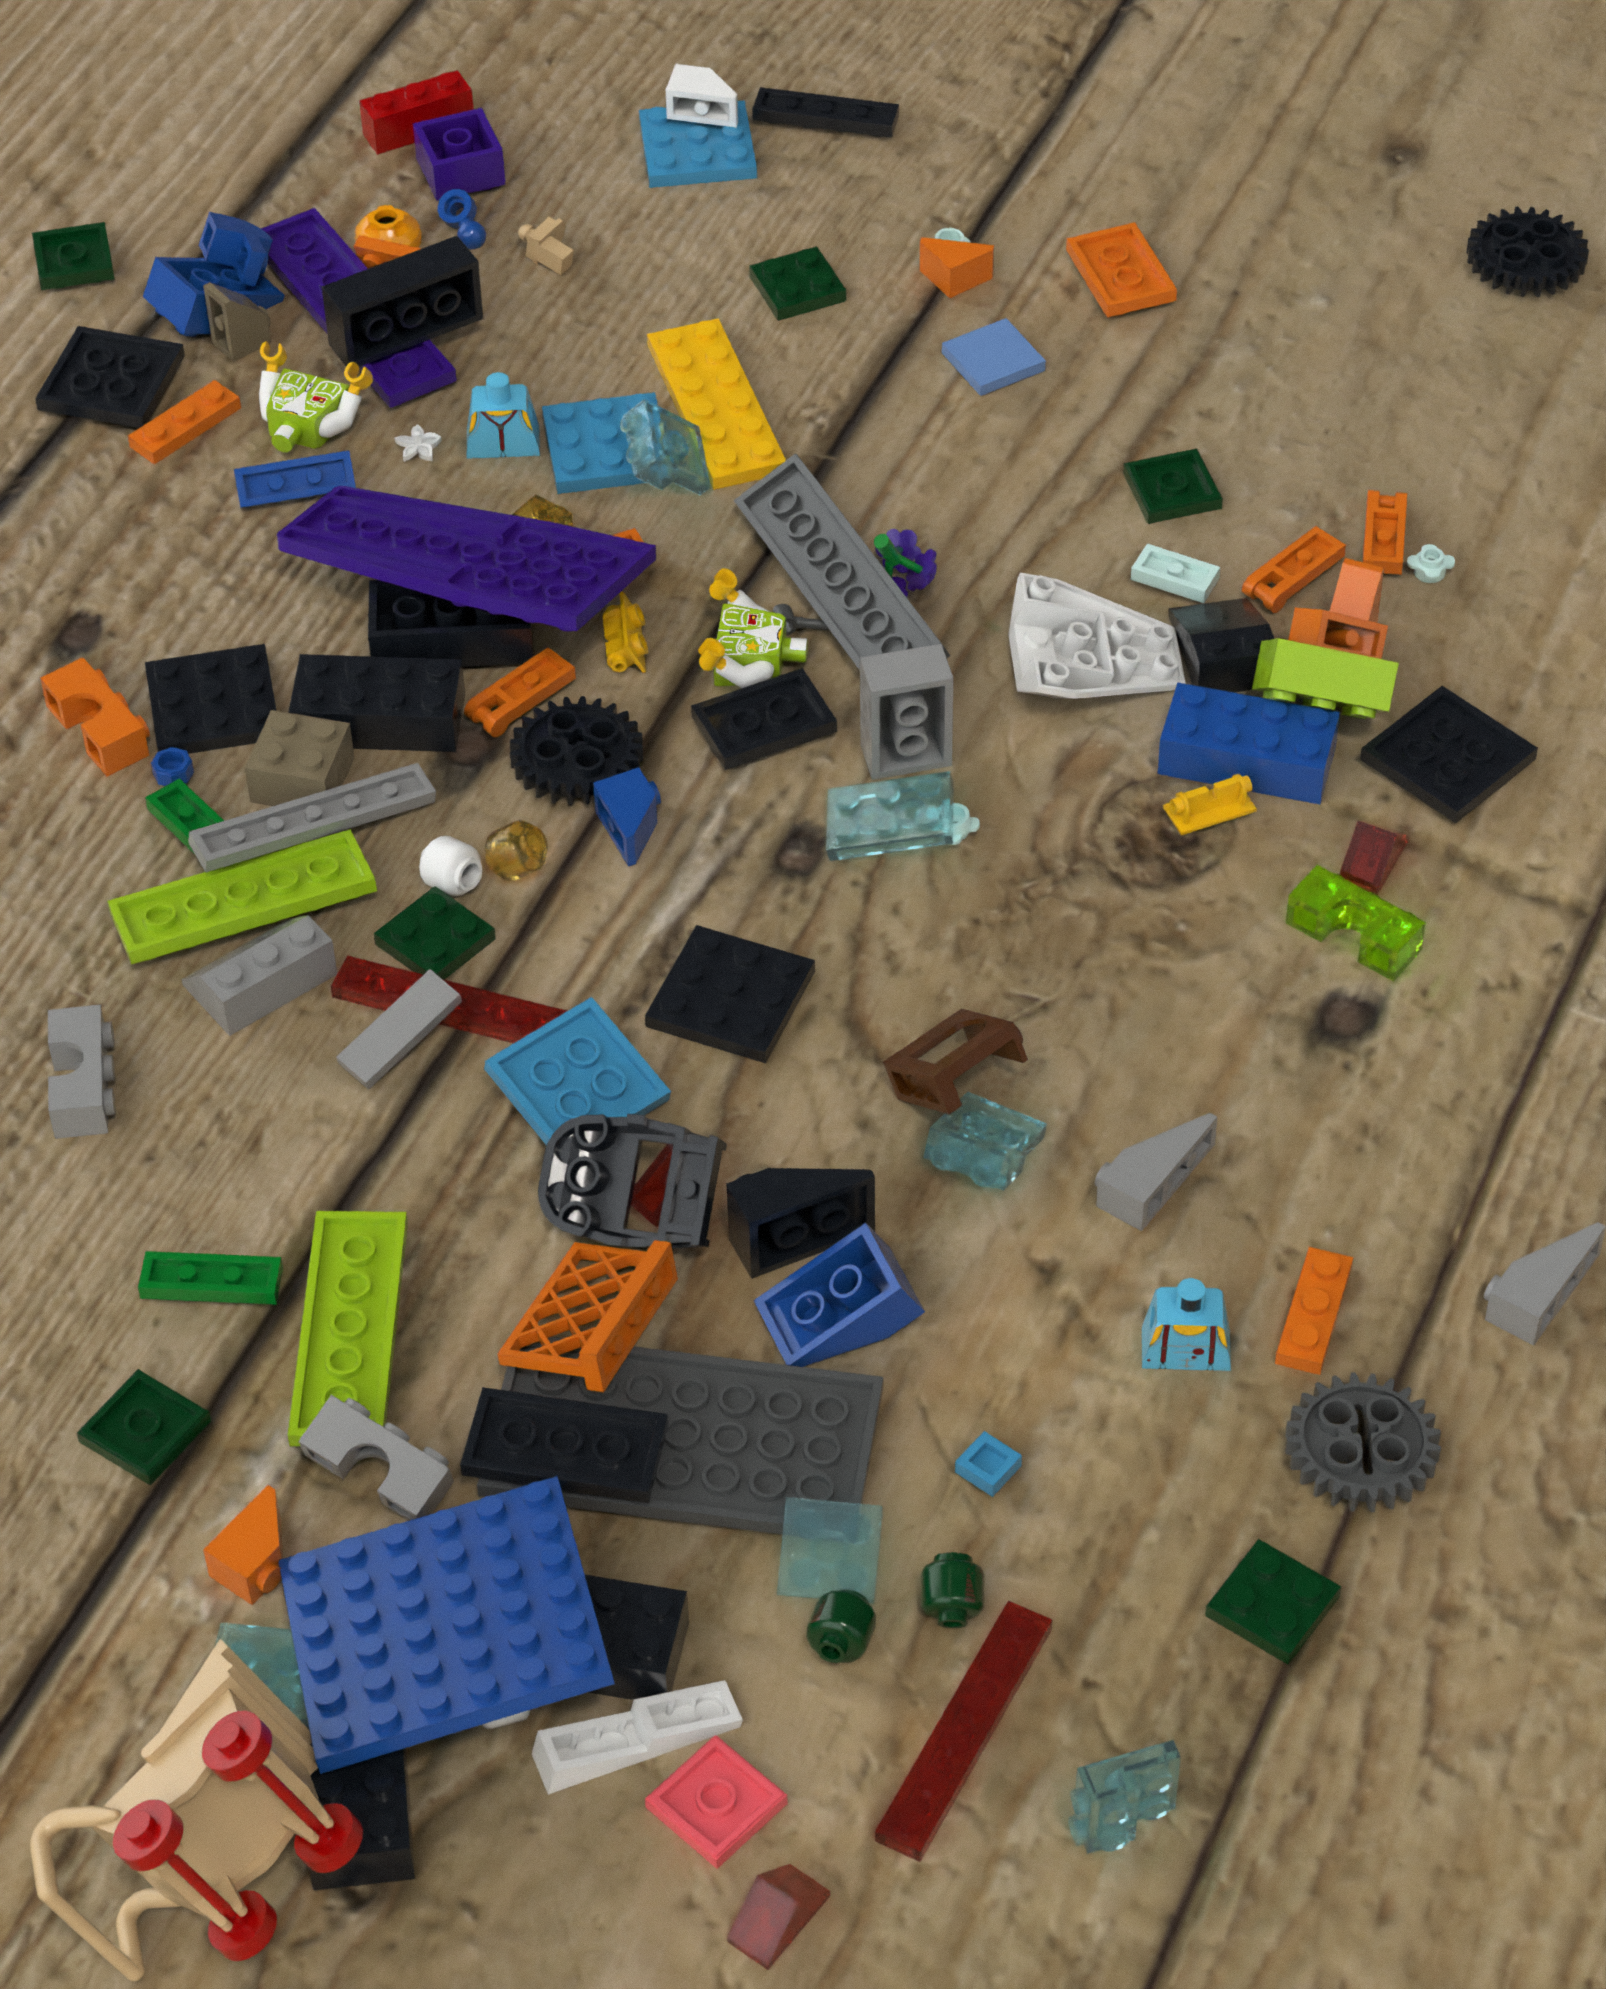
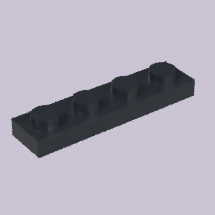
M760 87L752 108V117L755 121H763L770 124L779 123L804 128H819L842 133L851 132L874 137L892 138L899 118V104Z

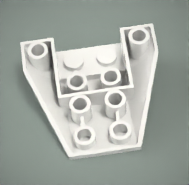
M1019 574L1008 634L1017 692L1052 698L1077 699L1172 691L1176 689L1177 682L1186 684L1175 627L1061 580L1041 575Z

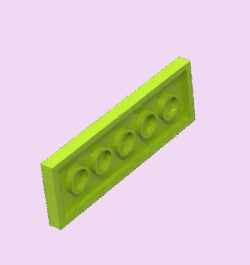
M351 829L216 870L203 872L108 900L107 903L110 915L132 965L186 948H193L199 944L219 938L233 936L239 932L259 926L276 923L306 912L316 911L346 900L356 899L360 896L376 892L377 886L375 877Z
M316 1211L287 1435L289 1446H300L298 1441L331 1395L342 1402H345L347 1398L357 1401L371 1413L369 1418L382 1427L386 1424L408 1228L407 1212Z

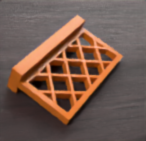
M654 1240L647 1252L574 1242L498 1352L499 1364L584 1377L587 1390L604 1392L678 1280L671 1242ZM580 1260L598 1262L579 1270L576 1268ZM628 1266L636 1267L635 1270L622 1275H618L616 1272ZM606 1274L610 1278L592 1286H588L586 1283ZM576 1285L580 1289L559 1298L557 1296L560 1291ZM619 1291L616 1298L600 1303L597 1299ZM587 1302L591 1305V1307L571 1315L567 1311L570 1308ZM558 1313L561 1317L544 1325H538L539 1320ZM601 1320L596 1327L581 1332L578 1328L592 1321ZM568 1330L572 1333V1336L550 1343L547 1339ZM538 1341L542 1346L528 1352L519 1351L520 1348ZM581 1347L577 1359L559 1356Z

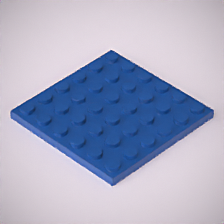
M557 1476L532 1482L526 1486L496 1495L486 1496L453 1508L440 1510L410 1521L393 1524L387 1528L357 1537L347 1538L314 1550L300 1552L278 1561L281 1568L280 1573L314 1756L320 1774L615 1684Z

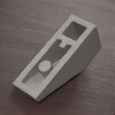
M1208 1113L1123 1149L1112 1163L1106 1162L1097 1173L1095 1178V1186H1097L1096 1207L1143 1231L1215 1145L1217 1116Z
M1597 1222L1513 1261L1502 1277L1496 1274L1489 1282L1484 1293V1299L1488 1301L1485 1320L1535 1345L1599 1257L1606 1226Z

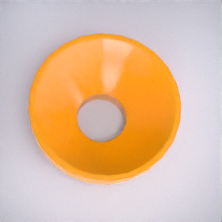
M392 205L379 206L377 210L368 213L359 221L355 230V242L359 235L419 248L422 240L418 221L409 213L394 208ZM382 221H394V222L389 223V224L379 223V222H382Z

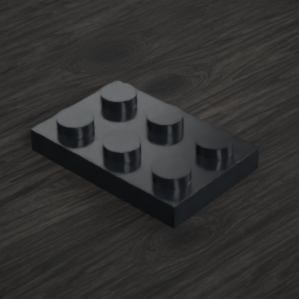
M803 668L691 705L694 722L725 770L837 732V719Z

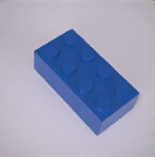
M1177 682L1160 737L1157 774L1213 785L1216 782L1232 778L1235 774L1247 775L1252 782V791L1250 792L1321 804L1336 749L1340 712Z

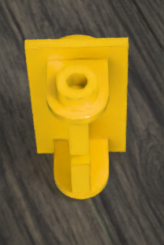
M621 591L619 593L620 604L608 606L602 615L604 637L608 641L605 643L607 665L615 672H623L627 667L636 664L641 672L645 673V655L648 654L649 650L641 628L645 626L644 614L637 603L632 604L625 593Z
M1235 774L1232 778L1214 783L1211 790L1207 786H1203L1184 793L1178 792L1175 798L1170 799L1169 803L1163 805L1164 810L1180 835L1257 812V808L1247 792L1252 791V782L1249 776H1241L1240 774Z

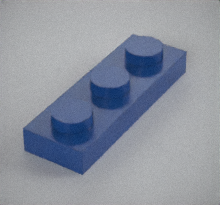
M349 450L234 469L240 509L326 495L337 486L356 488Z

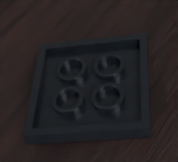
M77 326L35 398L37 409L140 428L148 423L185 357L183 344Z
M265 644L145 662L158 752L174 747L187 750L188 754L255 744L270 711H277Z
M1441 686L1361 748L1360 760L1454 823H1457L1535 761L1538 747L1452 691Z
M696 925L645 1014V1027L766 1064L815 973V960Z

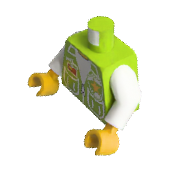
M267 341L262 343L260 354L267 363L266 371H262L259 404L261 416L268 422L269 434L272 436L271 442L277 450L287 453L292 450L295 444L313 449L320 448L329 438L351 427L362 396L359 395L360 390L367 389L373 382L372 373L366 367L363 368L361 375L356 378L359 374V366L355 362H350L346 366L344 374L351 383L350 386L286 368L281 373H277L278 367L286 362L287 353L281 343H279L278 353L273 357H269L270 345Z
M720 569L714 576V582L710 585L709 592L712 598L716 600L727 598L729 601L727 604L723 603L717 639H705L698 649L701 655L699 658L700 667L706 671L714 669V685L744 688L780 676L784 661L806 663L808 638L786 637V617L759 606L742 590H734L738 582L737 577L729 569Z

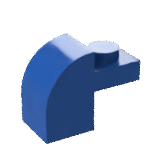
M209 212L199 247L206 261L234 267L241 284L255 287L259 274H264L267 268L268 252L273 240L265 231L247 221Z

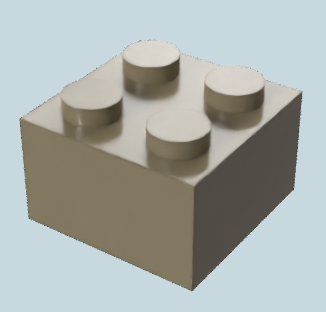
M271 710L245 766L250 802L275 806L342 786L355 758L350 723Z

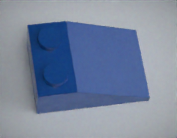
M155 257L143 294V298L155 307V311L159 315L166 317L176 326L175 329L179 333L189 337H195L197 334H211L203 286L209 282L245 295L254 304L262 306L264 309L282 302L285 296L262 274H259L256 286L254 287L241 284L232 266L209 262L205 258Z
M864 1223L753 1300L786 1365L804 1367L886 1339L925 1313L891 1248L867 1223Z

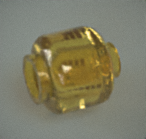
M524 820L511 822L492 831L487 837L485 843L486 863L503 880L515 881L540 870L545 864L548 850L547 839L544 833L530 822Z

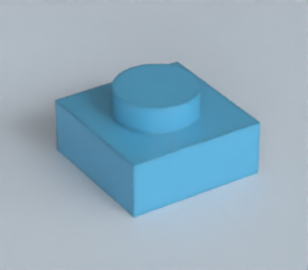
M984 1431L955 1461V1473L993 1497L1022 1466V1455Z

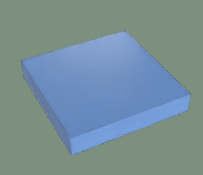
M1007 318L942 343V354L980 396L1045 371L1046 360Z

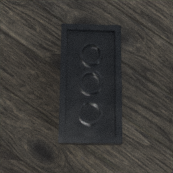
M482 1387L460 1464L462 1476L523 1485L557 1476L561 1490L649 1503L669 1425L668 1414Z

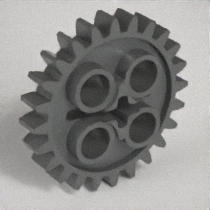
M1351 1372L1350 1380L1347 1384H1343L1334 1375L1332 1376L1330 1389L1317 1382L1315 1383L1314 1396L1303 1392L1301 1394L1300 1406L1292 1407L1290 1421H1287L1285 1453L1291 1455L1290 1469L1301 1470L1299 1481L1301 1485L1315 1481L1313 1494L1315 1497L1324 1494L1326 1491L1332 1493V1506L1337 1505L1342 1498L1348 1499L1350 1511H1355L1359 1501L1366 1502L1370 1512H1375L1376 1503L1380 1500L1390 1510L1394 1509L1396 1495L1406 1502H1410L1413 1488L1423 1492L1426 1487L1427 1478L1434 1477L1441 1451V1446H1439L1441 1431L1434 1428L1435 1414H1424L1426 1401L1420 1399L1410 1402L1412 1390L1410 1387L1403 1389L1399 1393L1393 1391L1394 1379L1392 1378L1383 1386L1377 1385V1378L1373 1373L1368 1377L1367 1383H1360L1355 1372ZM1355 1409L1361 1410L1363 1416V1442L1365 1449L1369 1450L1367 1466L1370 1475L1365 1474L1363 1470L1362 1438L1357 1433L1359 1420Z

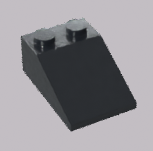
M1247 598L1169 608L1168 615L1172 626L1175 627L1177 641L1192 685L1233 693L1252 690L1261 641L1275 638L1269 623Z
M767 1168L753 1174L742 1175L736 1180L726 1183L729 1240L751 1279L824 1252L864 1223H867L875 1231V1175L871 1169Z

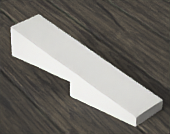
M723 1680L634 1699L631 1711L539 1730L532 1750V1756L548 1794L700 1742L715 1735L741 1727L743 1719L726 1681Z

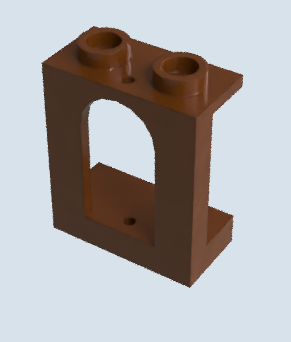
M961 1008L883 1061V1064L898 1100L945 1114H951L962 1106L953 1083L954 1079L991 1054L1021 1063L1026 1062L1028 1058L1022 1045L1023 1036L1014 1022ZM960 1029H964L968 1041L935 1064L918 1059Z

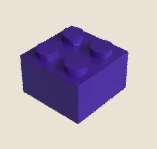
M482 108L413 123L416 159L436 201L440 200L446 192L453 189H461L467 193L506 185L503 149Z

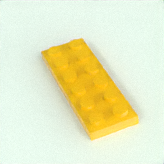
M719 318L647 334V346L713 490L762 479L786 461Z

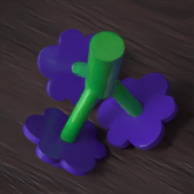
M890 529L886 534H879L875 537L874 546L876 553L883 558L882 564L885 570L907 598L908 591L906 587L912 592L916 589L923 590L934 579L937 571V565L934 562L936 551L929 549L925 554L921 553L920 547L916 546L917 535L912 530L906 529L899 532L897 529ZM893 568H896L900 573H907L906 580L901 577H892Z

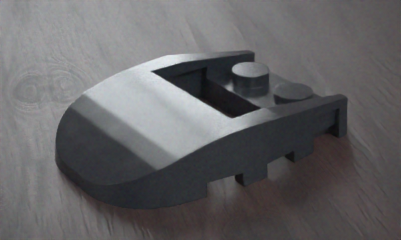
M604 1114L582 1115L572 1118L563 1123L553 1133L546 1146L538 1186L539 1203L548 1221L560 1230L580 1237L597 1240L607 1245L648 1250L653 1241L657 1240L671 1242L672 1249L709 1247L710 1240L707 1239L722 1150L726 1151L727 1144L716 1136L710 1135L708 1138L695 1134L685 1127L648 1119L644 1115L627 1114V1117H606ZM643 1141L673 1145L658 1233L627 1229Z

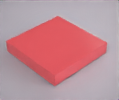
M717 1735L713 1736L645 1798V1808L716 1869L788 1804L786 1793Z

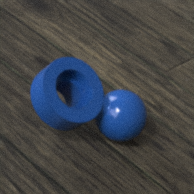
M453 189L446 192L440 198L437 207L440 218L449 227L458 229L457 236L468 249L480 248L485 243L486 231L480 223L473 221L477 212L475 201L466 191L461 189ZM460 208H464L463 211L456 216V212Z

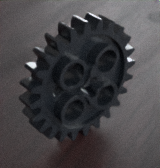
M1515 207L1513 214L1500 209L1499 217L1489 213L1487 215V222L1478 220L1477 228L1471 229L1466 252L1468 254L1467 263L1473 264L1472 273H1481V282L1493 280L1492 288L1496 289L1503 285L1506 287V294H1510L1514 289H1517L1521 297H1525L1527 291H1533L1536 297H1540L1541 290H1546L1551 295H1554L1556 286L1567 290L1569 282L1577 283L1579 275H1584L1589 255V249H1587L1588 240L1582 239V230H1574L1575 223L1573 221L1563 224V215L1560 214L1551 218L1547 209L1541 214H1536L1534 207H1530L1528 213H1523L1519 207Z
M581 696L577 704H572L568 697H564L562 706H557L554 702L548 701L547 711L535 707L533 708L534 719L523 716L521 718L522 727H514V739H511L509 742L511 768L515 769L516 780H523L525 790L535 787L537 798L550 793L551 802L554 804L561 797H567L568 805L572 806L575 799L581 797L583 802L589 805L591 796L594 795V782L638 767L640 768V762L644 761L642 732H638L637 721H629L628 711L617 714V705L615 703L602 708L601 698L596 699L590 705L586 704L585 696Z

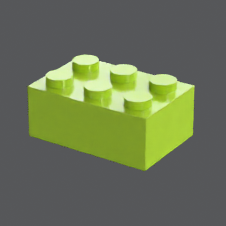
M1280 638L1261 641L1252 690L1263 692L1262 698L1293 703H1295L1296 699H1301L1304 706L1335 711L1336 707L1343 708L1341 714L1343 716L1364 720L1366 718L1375 719L1376 713L1389 712L1399 663Z

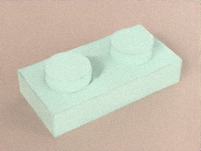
M1146 544L1131 568V580L1201 603H1205L1220 578L1219 566L1151 544Z

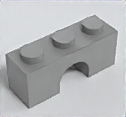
M101 1005L48 1010V1045L54 1071L75 1070L66 1075L48 1077V1111L55 1139L108 1133V1115L116 1114L113 1088L108 1089V1081H115L113 1055H107V1048L114 1047L112 1021L104 1022Z
M331 1395L298 1441L304 1455L343 1480L358 1461L369 1457L380 1458L389 1464L388 1475L377 1490L382 1504L408 1521L432 1514L454 1483L450 1469L447 1467L449 1461L430 1447H425L421 1451L408 1443L410 1437L397 1426L386 1422L384 1427L374 1422L369 1418L371 1415L369 1410L357 1401L347 1398L345 1402H342Z

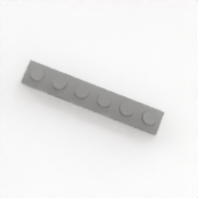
M415 763L189 831L188 843L205 872H209L434 803L436 790L420 765Z

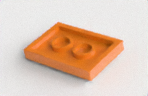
M1135 222L1066 239V251L1107 318L1176 301L1177 288Z

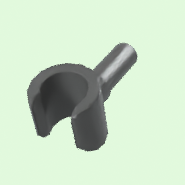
M779 604L773 607L774 613H779L786 617V636L792 634L796 629L802 628L827 631L829 629L823 620L795 617L791 607L787 604Z

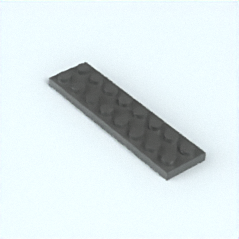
M796 453L734 500L859 670L860 657L942 644ZM942 645L943 650H944V653H945V656H946V659H947V658L950 657L951 655L948 653V651H947V650L945 649V647Z

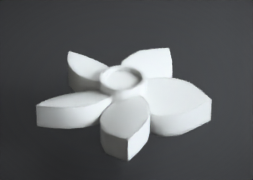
M417 424L412 428L411 436L395 437V442L402 447H406L403 451L404 462L413 458L417 453L421 459L432 461V449L439 445L441 436L433 432L424 434L423 429Z

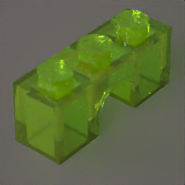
M1316 865L1288 896L1286 924L1319 942H1322L1331 932L1338 929H1352L1361 933L1358 963L1393 982L1422 951L1425 921L1319 865Z

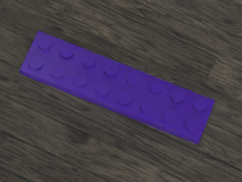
M313 208L261 229L273 240L268 252L267 264L327 333L322 286L368 268L322 215ZM431 340L359 367L360 373H362L364 367L372 373L373 382L371 386L390 408L457 381L456 369Z

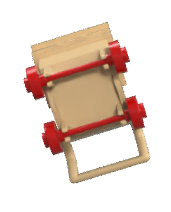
M220 1639L159 1733L142 1749L141 1756L147 1763L103 1807L95 1805L65 1807L56 1809L44 1816L32 1832L30 1852L39 1899L128 1980L138 1981L144 1976L145 1968L137 1920L145 1910L182 1906L204 1915L210 1920L208 1926L209 1941L225 1958L231 1961L249 1959L258 1954L271 1940L277 1925V1914L273 1906L259 1893L251 1890L238 1891L266 1872L276 1862L294 1834H296L294 1840L295 1852L311 1870L318 1873H329L341 1868L358 1851L363 1838V1828L358 1818L344 1805L337 1803L322 1805L310 1777L318 1768L314 1750L310 1745L312 1743L310 1730ZM91 1827L114 1849L120 1859L131 1869L136 1870L153 1886V1888H145L135 1892L121 1906L116 1918L119 1948L58 1893L51 1842L54 1836L63 1829Z

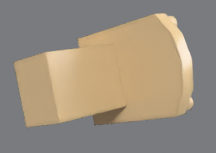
M548 216L536 229L530 224L521 225L518 229L520 239L527 242L526 257L531 259L536 265L542 263L559 275H562L572 266L574 253L573 249L561 242L566 229L564 221L559 218L555 220Z

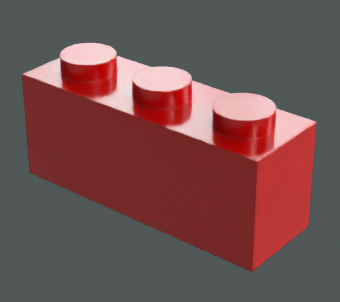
M458 70L442 73L439 76L424 81L410 83L404 87L359 100L363 136L377 155L415 143L413 123L474 110L472 89Z

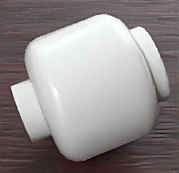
M440 836L431 841L420 857V876L424 883L432 888L436 886L449 896L464 895L474 889L481 879L483 871L481 856L477 849L451 836Z

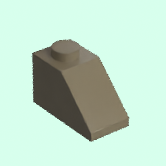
M211 282L203 285L212 344L235 362L260 349L263 342L271 343L268 327L271 322L268 313L262 306H257L245 295Z

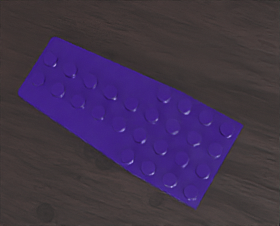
M347 486L333 488L277 533L278 549L281 552L452 601L456 606H470L487 610L488 613L493 615L504 614L521 618L527 623H542L555 626L567 632H577L656 560V545L549 521Z

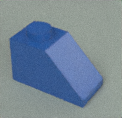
M639 767L593 783L595 812L628 867L637 863L657 825L656 805L661 804L660 793L655 782H648Z

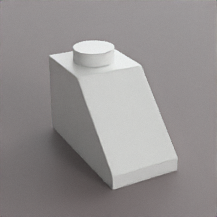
M675 64L666 87L667 119L737 128V93L711 68Z

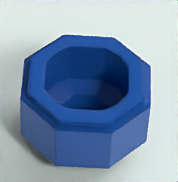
M170 747L157 752L151 762L153 776L158 785L166 786L179 778L186 784L194 773L193 763L187 750Z

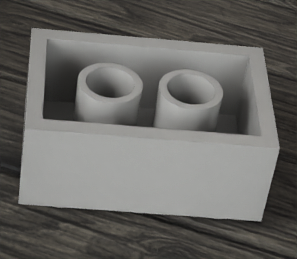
M942 644L860 657V745L871 779L952 766L953 676Z

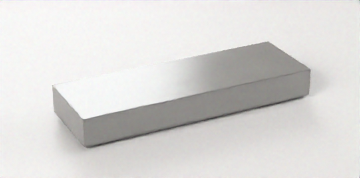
M429 969L336 1056L338 1063L369 1090L462 1002L460 994Z

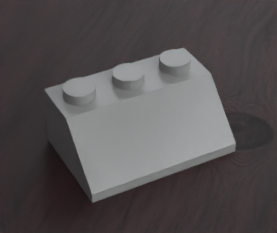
M309 915L291 918L181 979L182 985L222 1029L231 1036L336 976L337 967L333 941Z

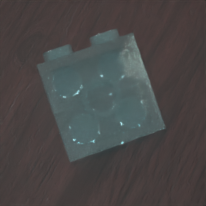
M646 399L623 415L620 428L622 432L626 433L629 445L626 451V460L632 464L634 477L661 490L672 482L698 495H702L711 488L699 426Z
M967 1092L960 1098L961 1107L951 1114L944 1113L930 1127L923 1158L931 1160L932 1164L940 1170L957 1171L971 1177L978 1186L998 1188L1004 1191L1022 1173L1025 1157L1044 1139L1047 1123Z
M1174 1740L1077 1768L1076 1789L1070 1791L1074 1815L1068 1818L1070 1831L1077 1846L1084 1845L1087 1854L1099 1850L1107 1852L1118 1850L1130 1841L1135 1840L1137 1820H1155L1176 1808L1181 1756Z

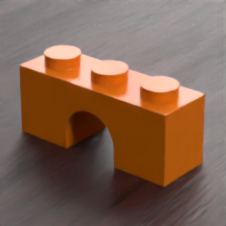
M82 657L40 677L46 707L65 729L82 723L80 725L86 753L106 777L150 756L146 738L150 737V732L146 722L140 715L134 716L131 713L125 698L120 692L114 693L111 690L105 675L100 669L94 670Z

